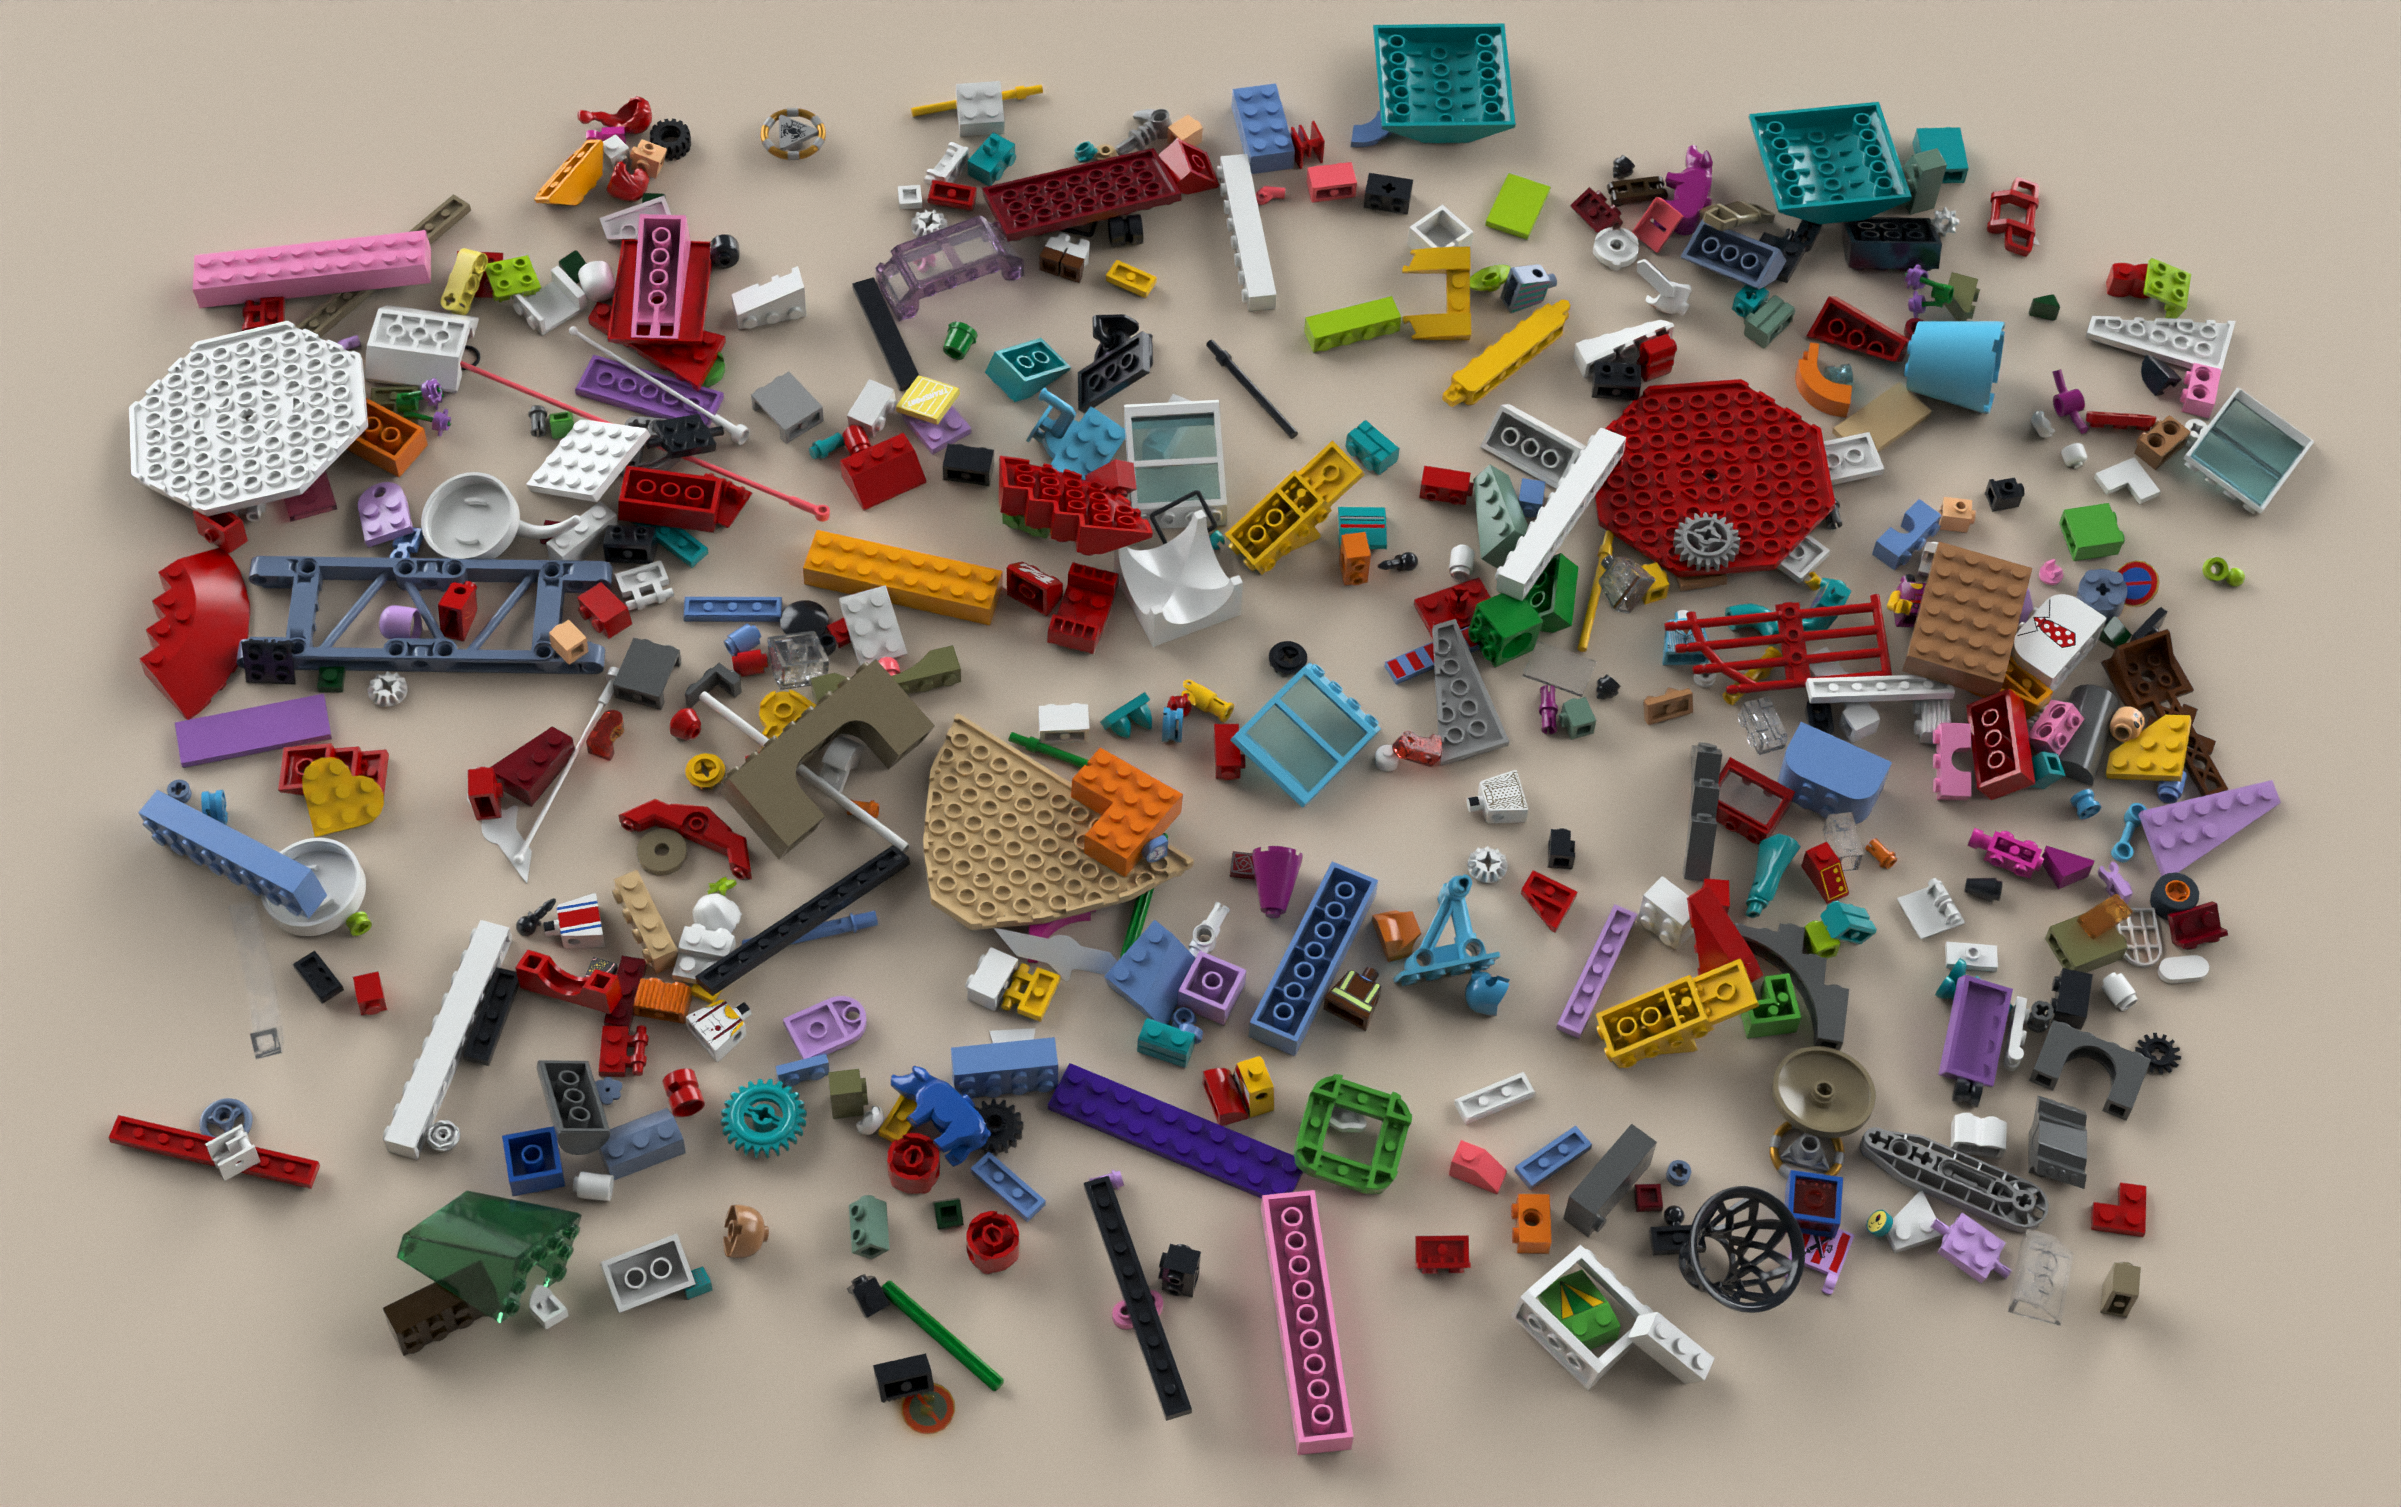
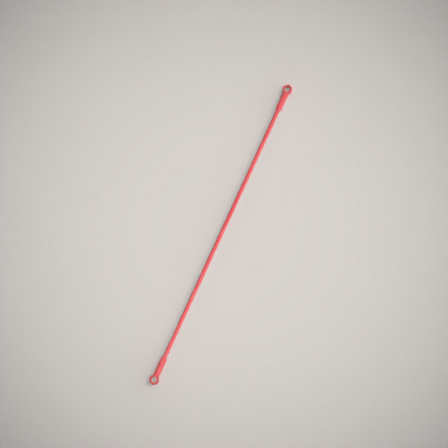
M463 361L460 362L462 368L591 421L611 423ZM660 446V447H656V448H658V449H661V450H663V451H666V450L663 449L661 446ZM693 456L681 457L787 501L789 505L815 515L818 521L824 522L830 517V508L826 505L817 506L795 496L790 497Z

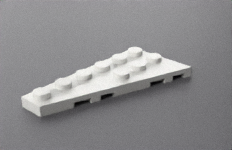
M2092 316L2085 338L2144 356L2150 355L2161 361L2192 369L2194 363L2221 369L2222 372L2236 321L2216 323L2215 320H2206V323L2194 322L2191 319L2156 318L2155 321H2146L2141 317H2135L2134 320H2122L2120 317Z

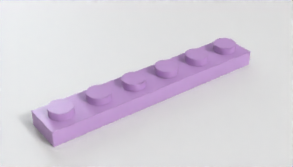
M1614 904L1557 1023V1030L1580 1039L1637 919V913Z

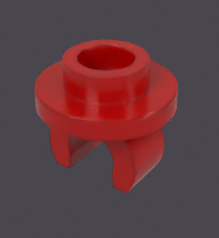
M1187 694L1171 696L1167 703V707L1171 710L1183 708V718L1191 712L1192 705Z

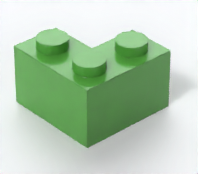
M1790 974L1765 976L1760 989L1762 1000H1757L1759 1007L1744 1012L1741 1015L1747 1039L1796 1033L1801 1021Z

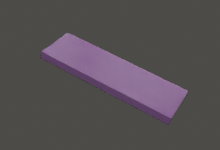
M597 355L592 356L575 389L576 395L654 418L671 419L699 414L707 427H710L712 419L620 362ZM638 368L714 416L724 399L723 392L701 386L698 392L688 382H682L672 377Z
M324 694L175 722L182 768L332 739Z

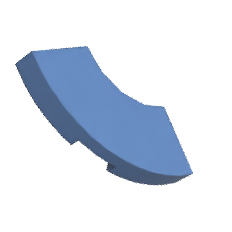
M1380 111L1377 112L1376 117L1372 121L1363 125L1353 126L1351 147L1372 146L1392 134V132L1382 129Z

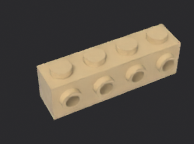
M638 870L615 878V889L612 890V894L616 903H621L624 909L622 914L626 923H631L634 929L632 934L636 943H641L644 949L642 954L646 963H651L656 974L675 967L678 957L677 948Z

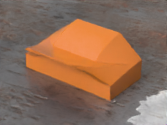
M1394 910L1372 915V923L1387 962L1412 955L1413 945L1421 935L1413 911L1399 912Z

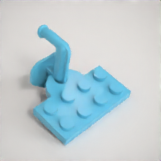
M1043 388L1038 399L1050 405L1026 441L1030 442L1034 438L1042 443L1047 454L1054 459L1050 465L1057 469V471L1063 472L1065 469L1082 474L1081 479L1086 480V474L1110 462L1125 440V429L1092 406L1089 407L1080 422L1075 421L1076 412L1074 408L1048 392L1046 388ZM1053 407L1061 412L1058 419L1054 421L1047 417Z

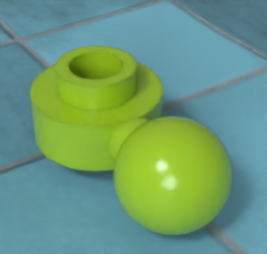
M2209 558L2203 564V575L2209 581H2220L2226 578L2230 586L2237 587L2242 585L2245 580L2244 572L2239 568L2229 570L2228 564L2223 558ZM2212 566L2216 568L2215 573H2212L2211 571Z

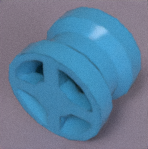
M2091 789L2082 790L2070 799L2072 806L2077 808L2079 819L2090 818L2101 810V805L2098 801L2094 800L2095 795Z

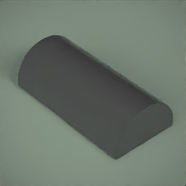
M2087 684L2077 686L2071 692L2068 703H2072L2077 708L2084 721L2063 749L2059 758L2065 777L2092 786L2110 735V721L2119 708V702L2116 696L2107 689Z
M538 1060L537 1072L560 1148L572 1155H585L600 1149L608 1141L611 1132L589 1061Z

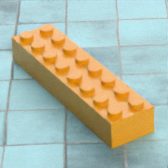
M816 530L803 566L805 585L850 595L886 585L892 604L985 625L991 624L1003 588L1002 570Z

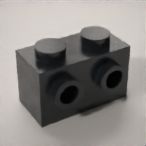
M1595 361L1592 374V398L1630 401L1639 399L1641 365Z
M608 525L603 541L605 562L653 563L658 547L656 527Z
M1170 1244L1168 1252L1162 1253L1159 1263L1160 1272L1158 1279L1162 1280V1290L1173 1296L1184 1295L1193 1298L1200 1273L1201 1251L1193 1250L1184 1244Z

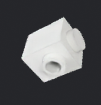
M616 134L603 141V167L611 175L617 162L622 161L626 164V168L631 166L629 147Z

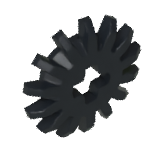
M2153 1033V1039H2150L2146 1034L2144 1035L2146 1042L2140 1039L2137 1042L2142 1048L2135 1047V1051L2151 1059L2149 1063L2151 1065L2150 1073H2153L2155 1067H2157L2159 1074L2163 1075V1068L2168 1073H2171L2172 1069L2170 1066L2175 1068L2179 1066L2174 1060H2181V1056L2175 1055L2176 1052L2180 1051V1048H2173L2172 1045L2175 1041L2173 1039L2170 1042L2166 1041L2167 1035L2163 1034L2161 1039L2158 1038L2157 1033ZM2155 1049H2159L2160 1053H2164L2160 1060H2157L2156 1056L2151 1055Z

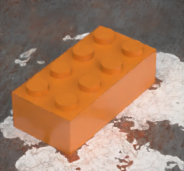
M366 398L368 427L346 450L400 478L428 446L425 430L423 427Z

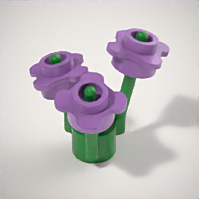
M1916 264L1914 269L1909 268L1908 272L1905 273V282H1908L1907 289L1912 286L1913 290L1921 289L1925 285L1933 287L1931 298H1935V301H1926L1925 296L1918 295L1917 291L1913 292V298H1909L1908 307L1909 311L1913 312L1914 318H1918L1920 313H1925L1928 306L1942 308L1944 303H1951L1954 295V286L1929 280L1928 272L1921 269V265Z
M432 378L431 381L426 380L422 384L420 391L397 394L396 408L398 413L404 412V418H416L432 422V430L438 431V436L440 437L443 431H448L451 426V417H448V409H444L443 413L437 411L434 417L414 413V410L419 408V400L428 401V406H436V410L438 409V403L442 402L444 394L435 378Z

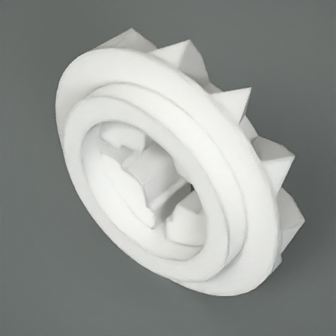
M925 209L923 213L917 212L915 218H912L911 229L920 239L935 240L945 234L947 219L944 218L943 213L938 214L935 209L932 212H928ZM930 220H932L933 224H930V226H928V228L926 229L925 223H928Z
M386 671L385 674H377L374 680H370L367 690L369 698L373 703L383 707H390L400 703L406 697L408 686L405 678H402L397 672L392 674ZM383 684L391 686L392 694L390 691L383 689Z
M1489 846L1482 849L1478 847L1475 852L1470 854L1468 870L1478 881L1493 883L1502 879L1507 872L1508 863L1506 856L1502 855L1498 848L1494 850ZM1486 858H1489L1490 863H1492L1489 871H1487V867L1484 864Z

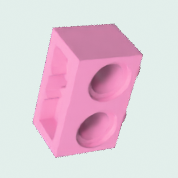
M2194 363L2191 371H2186L2183 384L2187 385L2186 389L2183 388L2180 396V402H2183L2182 412L2205 418L2210 417L2215 405L2221 369Z
M2051 699L2028 732L2029 742L2039 753L2049 752L2060 755L2084 721V718L2072 703Z

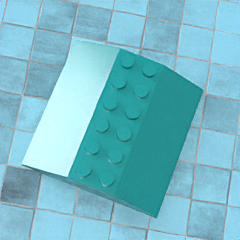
M1505 23L1373 25L1381 127L1383 130L1422 143H1470L1515 128Z
M1879 102L1749 114L1748 118L1779 213L1817 224L1865 220L1911 200L1912 196Z

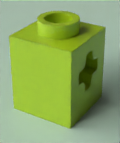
M1814 920L1804 927L1803 944L1809 954H1816L1829 959L1837 956L1841 943L1839 939L1831 938L1827 930L1828 926H1825L1823 921Z

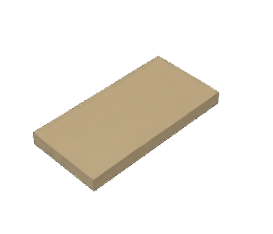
M1898 382L1834 427L1832 433L1837 438H1843L1870 432L1879 453L1927 419L1932 411L1914 394L1908 391L1904 385Z

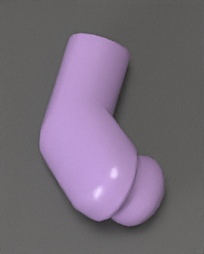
M358 335L338 341V344L342 345L345 350L361 346Z

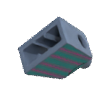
M1539 264L1510 268L1507 282H1505L1500 298L1510 313L1523 310L1544 301L1548 288L1556 287L1557 278L1553 273L1547 275Z

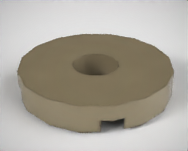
M667 828L654 829L646 833L640 839L637 846L638 862L642 868L659 876L670 875L678 871L688 856L687 845L682 835L675 830ZM661 848L669 850L664 856L656 854V851Z

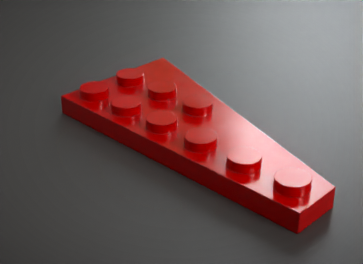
M597 302L588 317L589 324L607 336L612 305ZM704 330L702 345H641L637 343L622 345L635 349L638 355L662 370L672 372L678 380L682 382L685 380L692 385L693 389L699 392L718 358V352H721L726 338L724 335Z

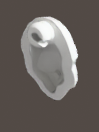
M1334 1106L1328 1126H1332L1342 1133H1360L1365 1131L1367 1121L1361 1114Z

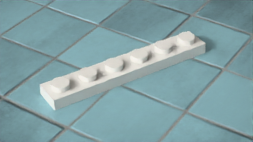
M1916 675L1807 678L1806 681L1810 703L1953 699L1955 694L1952 685Z

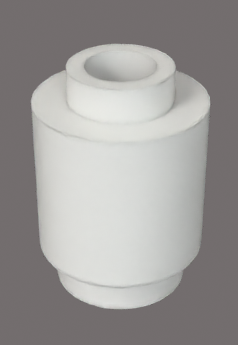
M1458 545L1451 550L1449 573L1455 581H1467L1473 574L1475 552L1469 546Z
M2114 972L2103 979L2104 984L2101 989L2115 1008L2119 1007L2121 1011H2125L2138 1001V998L2135 996L2137 994L2122 973L2116 975Z

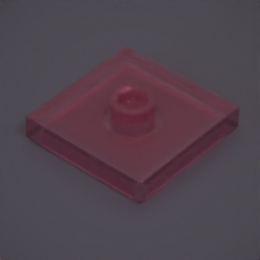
M326 470L302 495L284 499L291 522L337 510Z

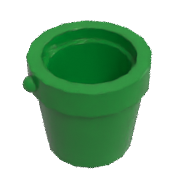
M955 321L948 324V334L943 351L949 357L961 360L965 357L972 344L977 342L978 334L971 326Z

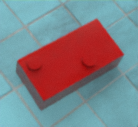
M626 466L618 500V520L714 533L721 501L722 478Z
M2008 688L1967 704L1968 723H1971V747L1977 789L1991 800L2034 785L2035 777L2023 699Z

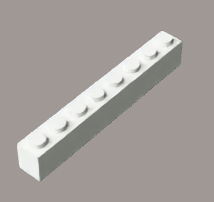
M1248 155L1221 156L1220 166H1216L1217 178L1222 180V183H1220L1221 197H1225V201H1223L1224 213L1229 214L1227 228L1228 232L1232 231L1233 234L1230 239L1231 248L1236 249V253H1234L1235 267L1240 268V271H1238V282L1244 288L1241 290L1242 302L1247 303L1248 312L1275 309L1277 294Z

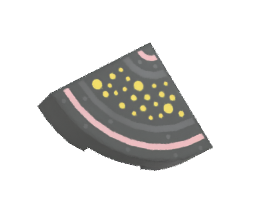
M593 957L584 977L591 976L595 969L615 974L618 965L617 963Z

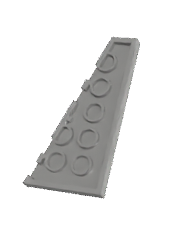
M1456 619L1433 625L1432 637L1440 766L1507 747L1509 739Z

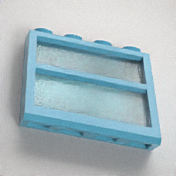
M1311 663L1305 665L1230 739L1302 808L1381 730L1378 726L1379 722L1375 717L1370 714L1366 715L1360 709L1361 705L1354 698H1348L1342 693L1343 689L1337 682L1327 679L1324 676V670L1317 664L1312 665Z

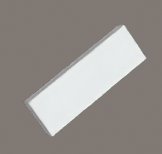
M1522 1072L1454 1100V1105L1465 1125L1531 1099L1535 1097V1091L1525 1073Z

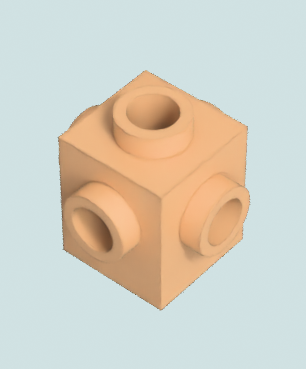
M641 139L638 147L634 146L630 153L629 159L632 160L631 170L635 171V169L642 168L648 176L656 179L663 167L667 149Z

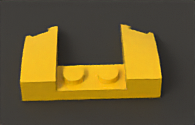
M1436 247L1411 250L1410 254L1414 257L1409 266H1403L1402 273L1446 274V313L1402 317L1404 325L1410 322L1415 331V334L1411 336L1412 340H1470V247Z

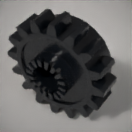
M992 1099L990 1105L982 1101L981 1109L974 1106L983 1117L987 1129L991 1132V1136L988 1137L986 1143L980 1147L984 1150V1154L989 1151L997 1156L1000 1152L1008 1153L1010 1147H1017V1140L1022 1139L1023 1121H1021V1113H1015V1105L1006 1107V1100L996 1104V1100ZM992 1126H998L999 1128H997V1129L993 1128V1129H992L991 1127H992Z

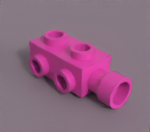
M1974 828L1967 846L1976 850L1980 848L1987 851L1984 861L2031 879L2034 870L2039 872L2044 858L2040 856L2042 849L2038 848L2035 842L2031 840H2025L2024 842L2017 840L2008 831H1995L1993 837L1983 834L1984 831Z

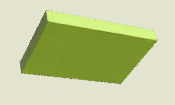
M1508 173L1486 219L1485 226L1528 240L1551 187Z

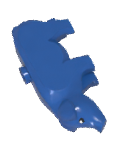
M913 1066L912 1073L903 1076H896L894 1074L891 1076V1086L905 1098L917 1102V1107L906 1118L907 1121L916 1129L931 1120L934 1127L942 1134L933 1142L943 1153L950 1151L944 1156L953 1167L964 1162L970 1152L982 1147L988 1137L991 1136V1132L987 1129L983 1117L974 1108L975 1104L967 1094L961 1096L949 1083L930 1075L926 1069Z

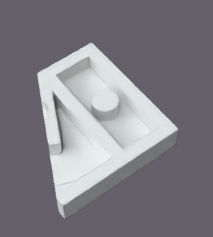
M1923 1191L1918 1192L1893 1218L1892 1228L1886 1234V1237L1894 1254L1943 1238L1942 1234L1930 1227L1936 1217Z

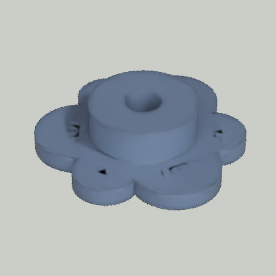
M605 1077L604 1080H597L595 1082L600 1100L604 1105H609L613 1100H618L621 1097L622 1083L619 1080Z

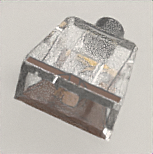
M1609 555L1601 562L1606 571L1599 578V585L1612 609L1630 614L1656 579L1629 558L1619 556L1614 558L1612 555Z

